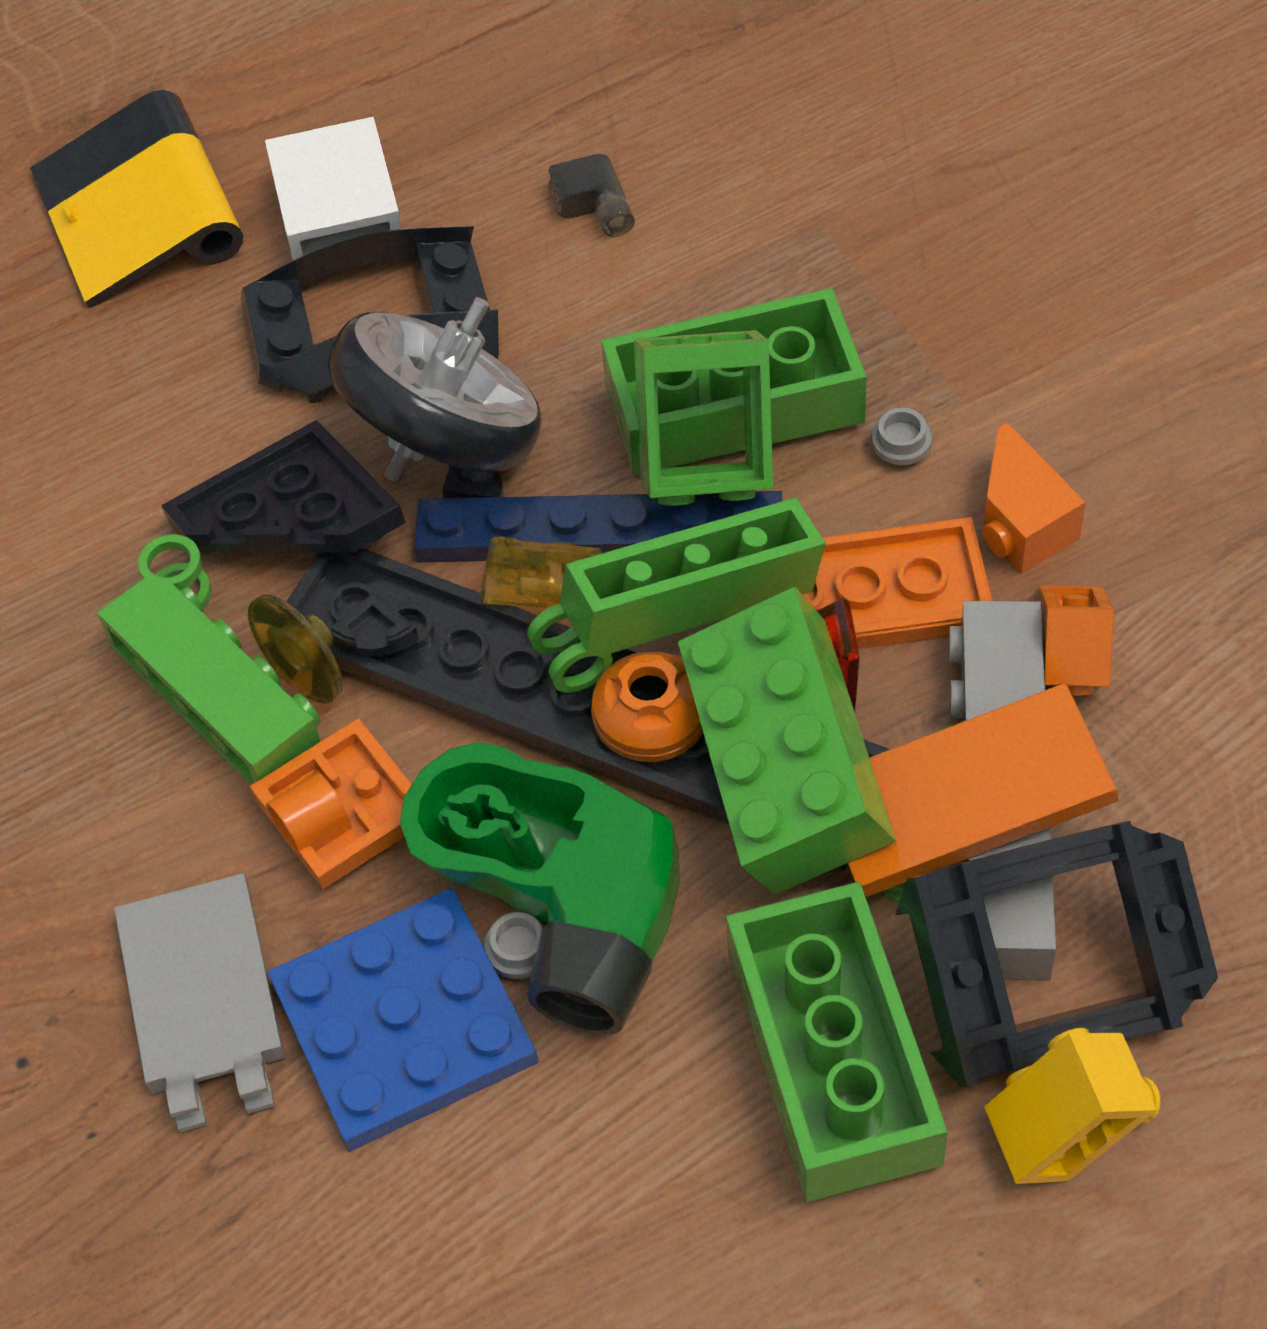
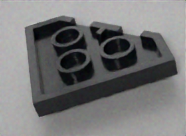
M317 420L161 505L171 527L178 535L191 539L197 545L199 552L354 553L364 546L378 541L387 533L406 523L400 504Z

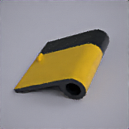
M159 90L140 97L30 167L84 302L90 308L184 249L200 263L215 264L230 259L239 251L243 244L244 235L184 105L180 97L173 92Z

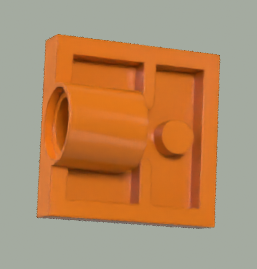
M359 718L249 786L256 803L322 890L405 837L400 825L404 796L412 784Z

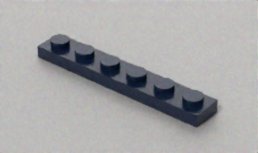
M756 491V497L740 501L720 499L719 493L695 495V502L676 506L659 504L658 498H650L648 494L418 499L415 553L418 563L585 559L782 502V491ZM518 542L521 543L522 546H515L513 543Z

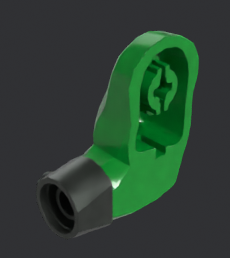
M482 742L448 749L420 770L404 796L400 825L410 853L446 881L499 897L518 912L530 914L538 921L548 923L541 931L527 993L528 1002L536 1011L549 1020L572 1030L594 1035L617 1034L623 1029L652 971V961L669 930L680 885L679 849L672 822L666 815L611 788L591 775L568 767L523 759L502 746Z

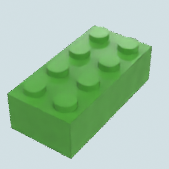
M833 288L602 339L601 347L605 385L633 476L640 474L634 339L757 330L769 340L772 444L865 423L867 377ZM742 367L657 373L661 468L674 467L745 450Z
M795 586L678 641L742 868L772 894L776 895L896 842L826 622Z
M860 881L727 915L728 955L806 1203L944 1166L948 1132Z

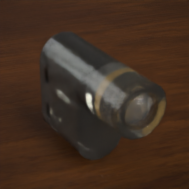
M594 154L549 167L548 171L551 179L548 182V189L556 210L561 217L575 218L596 212L604 233L611 237L622 236L633 228L635 219L612 162L607 155Z

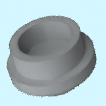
M904 407L894 408L884 413L872 430V447L878 457L890 464H914L922 460L929 453L932 445V431L919 412Z
M512 912L500 917L489 929L484 942V950L495 971L511 979L531 977L541 931L546 925L532 915L523 912Z

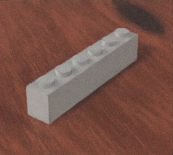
M963 601L961 626H949L948 662L953 665H961V680H950V719H962V722L1045 691L1041 602ZM1051 827L953 865L1050 840ZM1053 876L982 895L1003 979L1051 980L1056 952Z

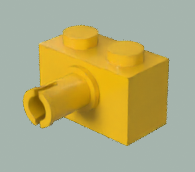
M1075 1028L1057 1035L1049 1042V1051L1032 1066L1020 1069L1010 1075L1006 1080L1007 1087L984 1106L1016 1184L1070 1181L1138 1125L1150 1122L1149 1117L1155 1118L1158 1115L1160 1109L1159 1090L1151 1079L1141 1076L1122 1033H1089L1086 1028Z

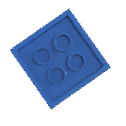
M453 887L267 971L348 1152L539 1063L537 1051Z

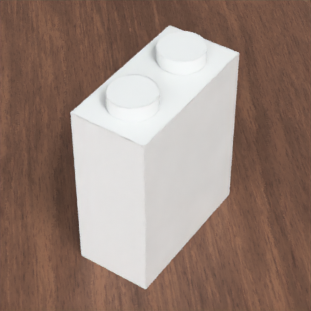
M374 117L265 140L293 261L316 250L348 239L377 232L402 229Z

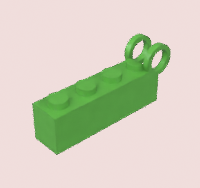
M792 498L571 562L565 566L560 603L544 610L531 622L527 631V637L534 650L540 654L561 652L552 661L548 670L549 677L555 688L565 693L581 691L595 684L605 670L612 665L611 653L726 619L794 586L802 595L811 593L826 543L797 498ZM568 618L572 624L571 628L559 636L547 639L542 638L543 633L557 621ZM598 656L595 663L586 671L575 676H563L565 671L578 660L585 657Z
M177 534L160 536L150 541L142 549L138 558V568L142 580L97 612L109 644L211 747L252 785L321 742L316 728L321 723L320 717L304 696L296 693L291 697L280 687L281 682L278 675L264 658L257 655L251 659L241 650L240 640L225 621L218 618L212 622L203 613L204 608L211 599L212 588L207 574L202 569V558L197 545L188 537ZM179 549L190 555L189 563L169 565L161 569L156 575L150 571L152 560L165 550ZM195 580L200 584L197 596L188 587Z

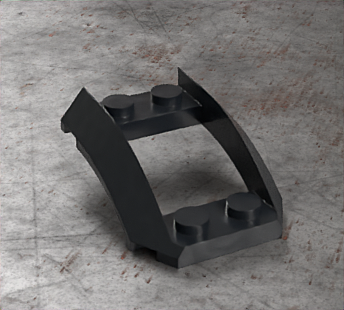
M474 226L396 229L355 237L302 256L243 287L240 299L258 383L282 392V384L308 394L309 403L321 402L323 394L335 389L329 374L328 359L336 336L318 344H313L300 288L314 280L334 273L371 264L413 260L427 313L408 316L429 322L441 328H445L447 322L451 320L463 322L476 297L487 301L471 244ZM488 306L477 330L482 333L485 339L482 349L498 360V309L490 310Z
M1131 821L1119 822L1018 847L907 878L895 915L909 914L943 1047L929 1053L960 1087H970L979 1084L980 1080L1032 1066L1049 1051L1048 1044L1054 1037L1071 1029L1086 1028L1089 1033H1122L1124 1038L1128 1039L1182 1027L1181 1017L1194 1000L1203 999L1218 979L1184 842L1160 832L1149 833L1132 826ZM1112 861L1145 992L1015 1025L982 895Z

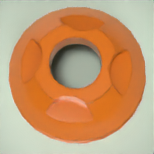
M663 652L631 654L608 667L598 679L593 691L591 708L594 728L601 741L618 755L638 762L669 760L685 753L703 735L684 662L681 658ZM648 675L657 676L668 685L664 695L650 701L640 700L629 691L631 684L636 679Z

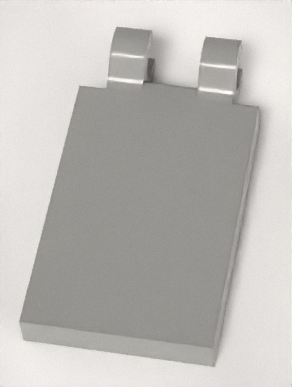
M245 873L114 907L145 1084L151 1095L166 1091L170 1115L172 1118L176 1117L179 1132L207 1125L199 1082L235 1072L239 1096L241 1099L244 1098L247 1114L275 1107L266 1063L285 1059L286 1056L250 887Z

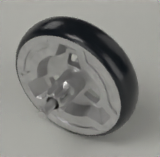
M476 297L464 321H448L445 328L401 314L367 312L350 319L336 335L328 359L331 381L339 395L359 416L388 436V444L390 448L395 450V454L384 474L387 479L397 482L410 458L419 461L426 456L466 470L500 472L518 465L533 449L541 429L540 407L535 396L524 382L503 363L482 349L485 339L482 333L477 330V327L489 306V303L484 299Z

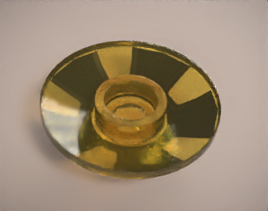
M265 594L253 600L248 607L249 625L259 648L272 667L289 685L297 689L308 699L322 704L335 700L342 691V676L333 651L330 648L333 644V637L324 622L315 615H303L295 607L276 596Z

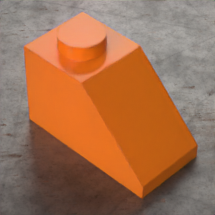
M1006 422L997 428L986 498L983 536L988 547L996 556L1000 558L1006 557L1023 574L1080 539L1085 501Z
M1039 584L1044 685L1058 686L1066 683L1072 696L1093 694L1094 686L1110 687L1114 608L1103 586Z

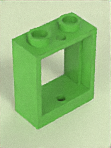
M757 330L634 339L641 486L650 498H658L659 504L676 506L695 502V495L719 493L720 499L740 501L756 497V490L773 489L769 340ZM742 367L746 462L661 468L657 373Z

